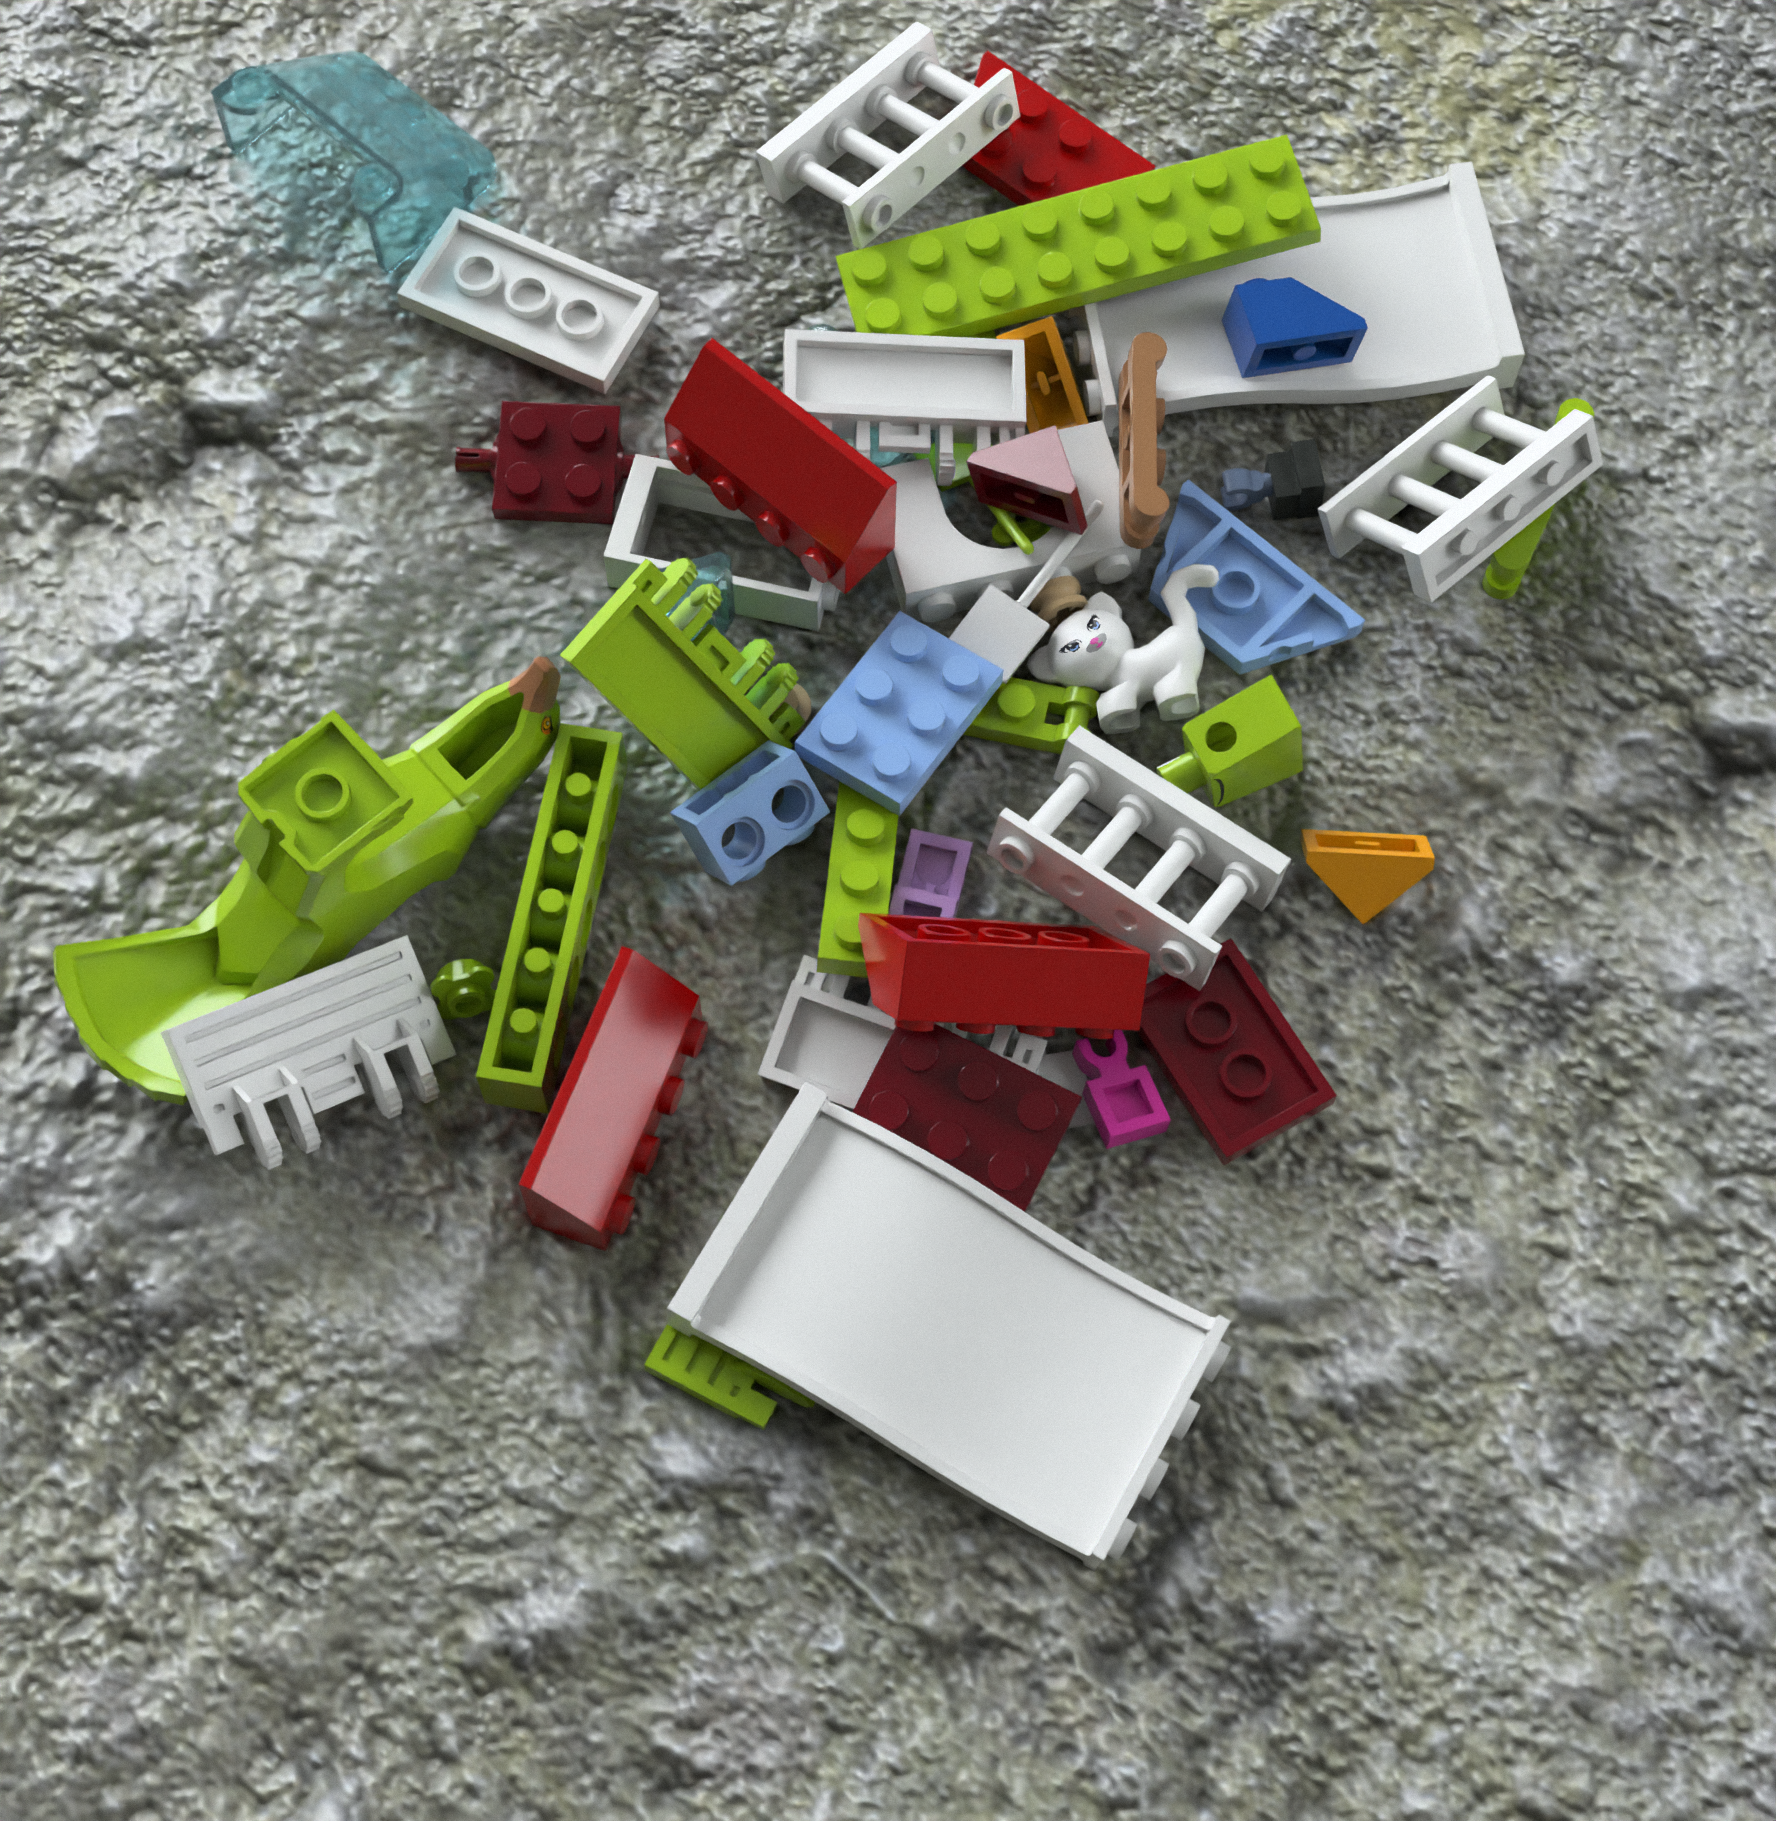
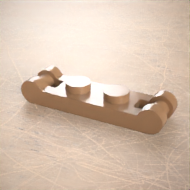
M1151 332L1140 333L1133 339L1128 353V360L1124 363L1118 380L1119 530L1124 543L1136 549H1145L1154 542L1159 530V523L1164 519L1170 504L1166 492L1158 487L1162 484L1166 467L1165 449L1157 448V435H1160L1164 424L1165 400L1164 398L1156 397L1157 370L1163 364L1167 353V345L1163 338Z

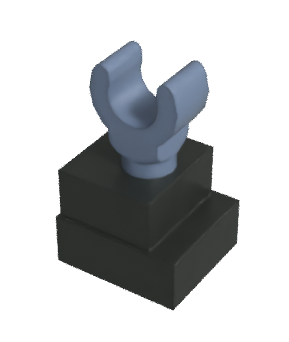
M1315 439L1291 442L1290 451L1267 454L1264 473L1258 470L1250 471L1243 468H1234L1222 472L1224 486L1220 488L1224 508L1228 511L1244 509L1268 497L1273 521L1295 517L1302 519L1319 516L1318 508L1323 502L1325 482Z

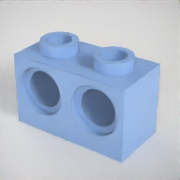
M768 740L672 810L670 814L705 872L732 886L736 882L747 881L759 874L765 867L766 860L783 847L794 845L807 838L813 832L814 824L829 814L830 810L796 751ZM783 787L784 797L782 803L777 809L772 811V799L775 793ZM735 824V834L732 841L722 848L721 842L725 830L730 825Z

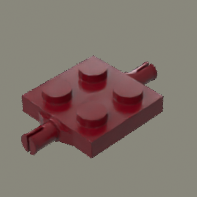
M502 401L499 433L493 442L492 449L457 447L455 468L458 473H491L494 481L492 511L495 519L614 524L616 496L623 485V480L629 477L635 455L624 454L620 440L622 426L620 406ZM659 455L649 456V457H654V458H659V459H660V456H659Z

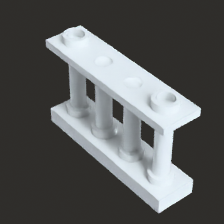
M915 22L756 151L767 193L784 204L803 187L808 185L843 205L852 243L855 247L862 249L1021 116L1012 71L1003 68L978 88L940 67L932 29ZM925 87H929L959 103V105L939 121L907 102ZM886 119H889L916 134L919 138L898 154L867 135ZM846 152H849L879 169V171L860 187H857L827 170V168Z
M1486 376L1318 508L1330 554L1340 559L1365 538L1404 555L1414 595L1432 603L1603 465L1593 416L1574 409L1547 432L1505 416L1497 380L1491 376ZM1493 437L1524 449L1505 465L1474 453ZM1451 470L1481 483L1462 499L1431 487ZM1408 504L1439 517L1418 534L1388 521Z
M1079 725L1066 740L1053 777L1055 781L1061 784L1059 788L1029 821L1006 807L999 814L987 854L998 860L1010 872L1021 875L1110 934L1150 953V959L1160 965L1165 972L1173 977L1180 978L1200 991L1205 985L1222 948V945L1212 940L1211 937L1241 900L1262 912L1275 896L1291 858ZM1084 798L1114 818L1086 851L1080 855L1050 835ZM1134 832H1137L1167 852L1134 890L1103 869ZM1188 865L1220 885L1189 924L1157 904Z

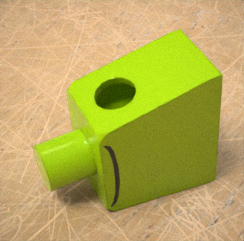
M1271 674L1187 722L1182 727L1185 753L1156 767L1157 775L1187 794L1202 787L1210 803L1214 807H1220L1303 771L1302 726Z

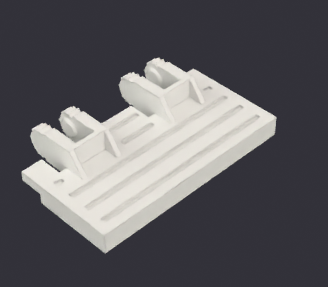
M785 329L783 341V393L840 438L853 439V448L868 460H870V427L878 428V452L929 454L931 449L930 430H936V482L939 486H950L955 476L953 443L972 444V452L991 447V433H998V444L1025 435L1027 420L1024 340Z
M407 935L161 1032L200 1129L204 1128L214 1154L218 1155L245 1144L233 1115L239 1113L258 1159L261 1161L262 1166L268 1170L282 1165L283 1156L280 1142L276 1137L263 1103L275 1098L278 1099L294 1141L300 1147V1150L308 1154L319 1149L320 1142H322L313 1115L365 1093L354 1065H360L378 1110L381 1111L382 1115L390 1119L402 1114L403 1105L400 1092L397 1089L384 1053L396 1049L414 1094L417 1095L418 1100L420 1099L424 1103L437 1099L440 1092L439 1084L433 1074L434 1071L431 1065L456 1055Z
M804 955L796 978L792 980L757 1075L800 1091L804 1082H807L827 1093L828 1100L832 1103L853 1110L896 1027L894 1025L895 1019L873 1005L872 997H870L867 1006L848 1000L856 976L836 974L830 992L822 991L828 973L816 972L817 959ZM935 1022V1024H937V1025H939V1026H941V1027H943V1028H945L946 1023H947V1022ZM955 1023L952 1032L969 1040L971 1033L957 1029ZM998 1025L989 1051L1037 1074L1048 1041L1021 1033L1013 1056L1010 1058L1006 1056L1016 1025Z

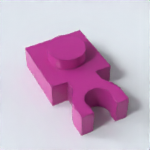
M1115 1030L1114 1037L1107 1039L1105 1045L1111 1054L1108 1057H1101L1095 1054L1088 1038L1077 1040L1072 1055L1078 1068L1092 1079L1086 1081L1082 1095L1106 1149L1166 1132L1171 1121L1170 1116L1147 1066L1142 1065L1129 1068L1126 1061L1128 1044L1122 1030Z

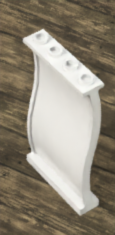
M1472 162L1449 164L1448 171L1443 176L1399 187L1349 195L1310 197L1321 226V242L1065 310L1067 318L1076 317L1078 331L1073 332V351L1077 367L1086 366L1089 380L1083 382V399L1087 416L1096 415L1097 421L1103 420L1107 436L1112 437L1114 428L1119 426V376L1124 363L1128 360V353L1133 339L1143 332L1159 335L1167 345V353L1162 366L1157 370L1156 397L1164 398L1165 415L1210 407L1244 404H1340L1397 400L1476 385L1486 376L1496 378L1499 389L1513 387L1525 352ZM1292 277L1365 318L1368 329L1352 362L1249 378L1241 377L1222 323V317L1235 285L1243 284L1256 278L1273 280Z
M804 1082L667 1307V1324L688 1337H691L693 1334L790 1386L982 1506L1083 1560L1082 1564L1093 1571L1104 1561L1106 1555L1117 1561L1121 1557L1137 1527V1523L1127 1518L1138 1495L1148 1500L1152 1498L1169 1466V1463L1158 1458L1170 1435L1180 1441L1183 1439L1200 1408V1404L1190 1399L1201 1377L1213 1382L1231 1349V1346L1221 1341L1231 1322L1230 1320L1221 1315H1218L1216 1318L1210 1317L1114 1268L926 1150L828 1100L827 1093L807 1082Z

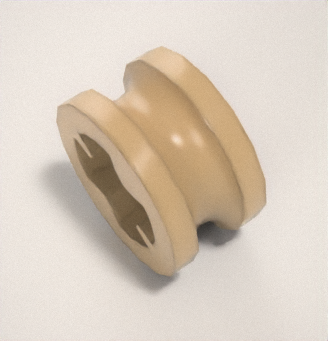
M1060 576L1047 581L1030 603V607L1034 612L1039 613L1038 617L1050 624L1046 632H1054L1063 620L1076 611H1081L1088 604V600L1084 596L1079 595L1081 593V585L1076 577Z

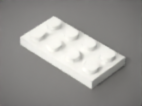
M457 207L452 209L397 292L400 307L603 394H606L660 307L659 293Z

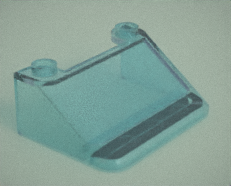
M341 51L241 68L232 73L211 91L227 146L236 154L242 152L294 108L366 164L355 174L354 182L351 186V198L355 210L368 222L378 266L387 274L395 270L433 237L454 207L464 210L486 191L496 178L495 158L488 148L361 52Z

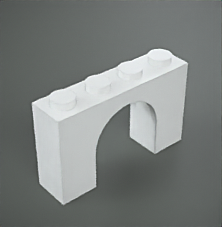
M1103 420L1057 430L1078 488L1084 513L1095 500L1102 501L1104 509L1049 580L1060 576H1073L1079 580L1080 585L1096 581L1110 584L1126 578L1129 574L1137 573L1141 549L1128 546L1120 536L1119 469ZM929 458L880 468L897 482L895 548L886 556L901 611L917 621L938 622L949 618L955 612L972 609L990 584L1012 599H1019L1070 533V531L1053 526L1045 535L1032 542L1034 551L1030 555L1024 554L1019 547L1001 549L980 545L963 536L949 521L941 501Z

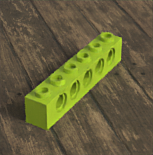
M560 723L476 1074L484 1102L487 1104L549 1114L628 768L624 738L621 732Z

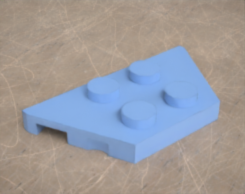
M1189 479L1182 484L1175 513L1164 542L1160 562L1157 565L1150 588L1148 601L1171 619V615L1160 594L1171 573L1192 564L1214 565L1219 571V581L1215 587L1189 588L1186 598L1196 612L1198 632L1204 646L1239 675L1355 638L1362 631L1365 622L1364 618Z

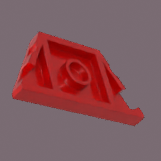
M986 51L982 55L974 85L980 88L1003 68L1012 71L1021 116L965 162L962 167L1016 205L1022 206L1155 170L1156 166L991 52Z

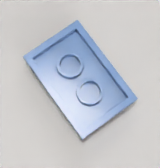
M899 611L796 739L795 751L801 759L900 816L1000 687L1004 670Z

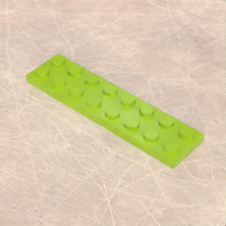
M1286 134L840 254L835 257L856 332L968 337L1321 242V226L1288 135Z

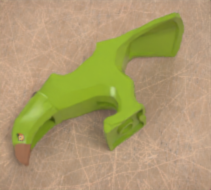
M547 657L535 658L528 669L519 676L478 695L443 723L411 744L409 750L383 760L333 709L321 717L316 725L301 736L287 742L238 782V795L243 804L248 808V812L234 833V843L244 859L221 895L189 925L177 928L55 946L53 951L54 983L65 1002L67 1014L79 1035V1042L102 1070H108L130 1088L135 1086L155 1102L161 1100L184 1105L188 1098L161 1032L342 961L361 939L368 935L409 897L433 882L446 881L453 876L479 830L488 828L513 794L544 761L557 739L561 723L560 706L557 700L561 675L555 665Z

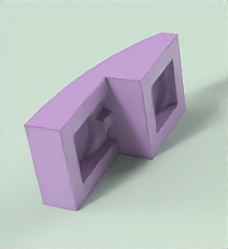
M911 828L898 885L895 884L888 914L955 918L973 850V842Z

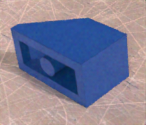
M1292 277L1273 280L1256 278L1243 284L1235 285L1222 317V323L1242 378L1350 363L1353 361L1368 329L1365 318Z

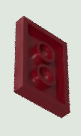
M1232 938L1220 944L1222 945L1220 953L1205 985L1200 991L1180 978L1173 977L1168 973L1147 983L1140 1030L1136 1031L1223 1166L1333 1105L1337 1097Z
M937 1024L934 1025L933 1031L927 1032L911 1031L896 1026L852 1112L926 1150L1026 1213L1082 1101V1096Z

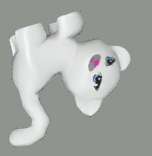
M1192 564L1173 571L1160 592L1171 615L1173 626L1167 628L1149 644L1134 649L1131 633L1128 626L1122 621V611L1115 599L1104 592L1091 596L1087 601L1088 604L1081 611H1076L1059 624L1052 633L1048 645L1039 648L1029 657L1027 666L1031 675L1049 685L1061 684L1065 687L1071 685L1077 687L1086 686L1096 691H1106L1100 695L1096 703L1100 728L1105 734L1128 733L1140 727V709L1149 701L1155 700L1158 715L1163 721L1179 720L1194 716L1198 713L1200 707L1197 682L1203 666L1205 646L1198 632L1196 612L1187 600L1186 593L1189 588L1215 587L1219 581V571L1214 565Z

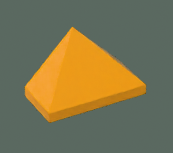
M1053 316L996 336L997 339L1024 340L1026 425L1029 434L1052 426H1056L1057 430L1089 423L1074 369Z
M1301 829L1300 842L1306 863L1362 925L1434 869L1435 857L1427 837L1423 835Z

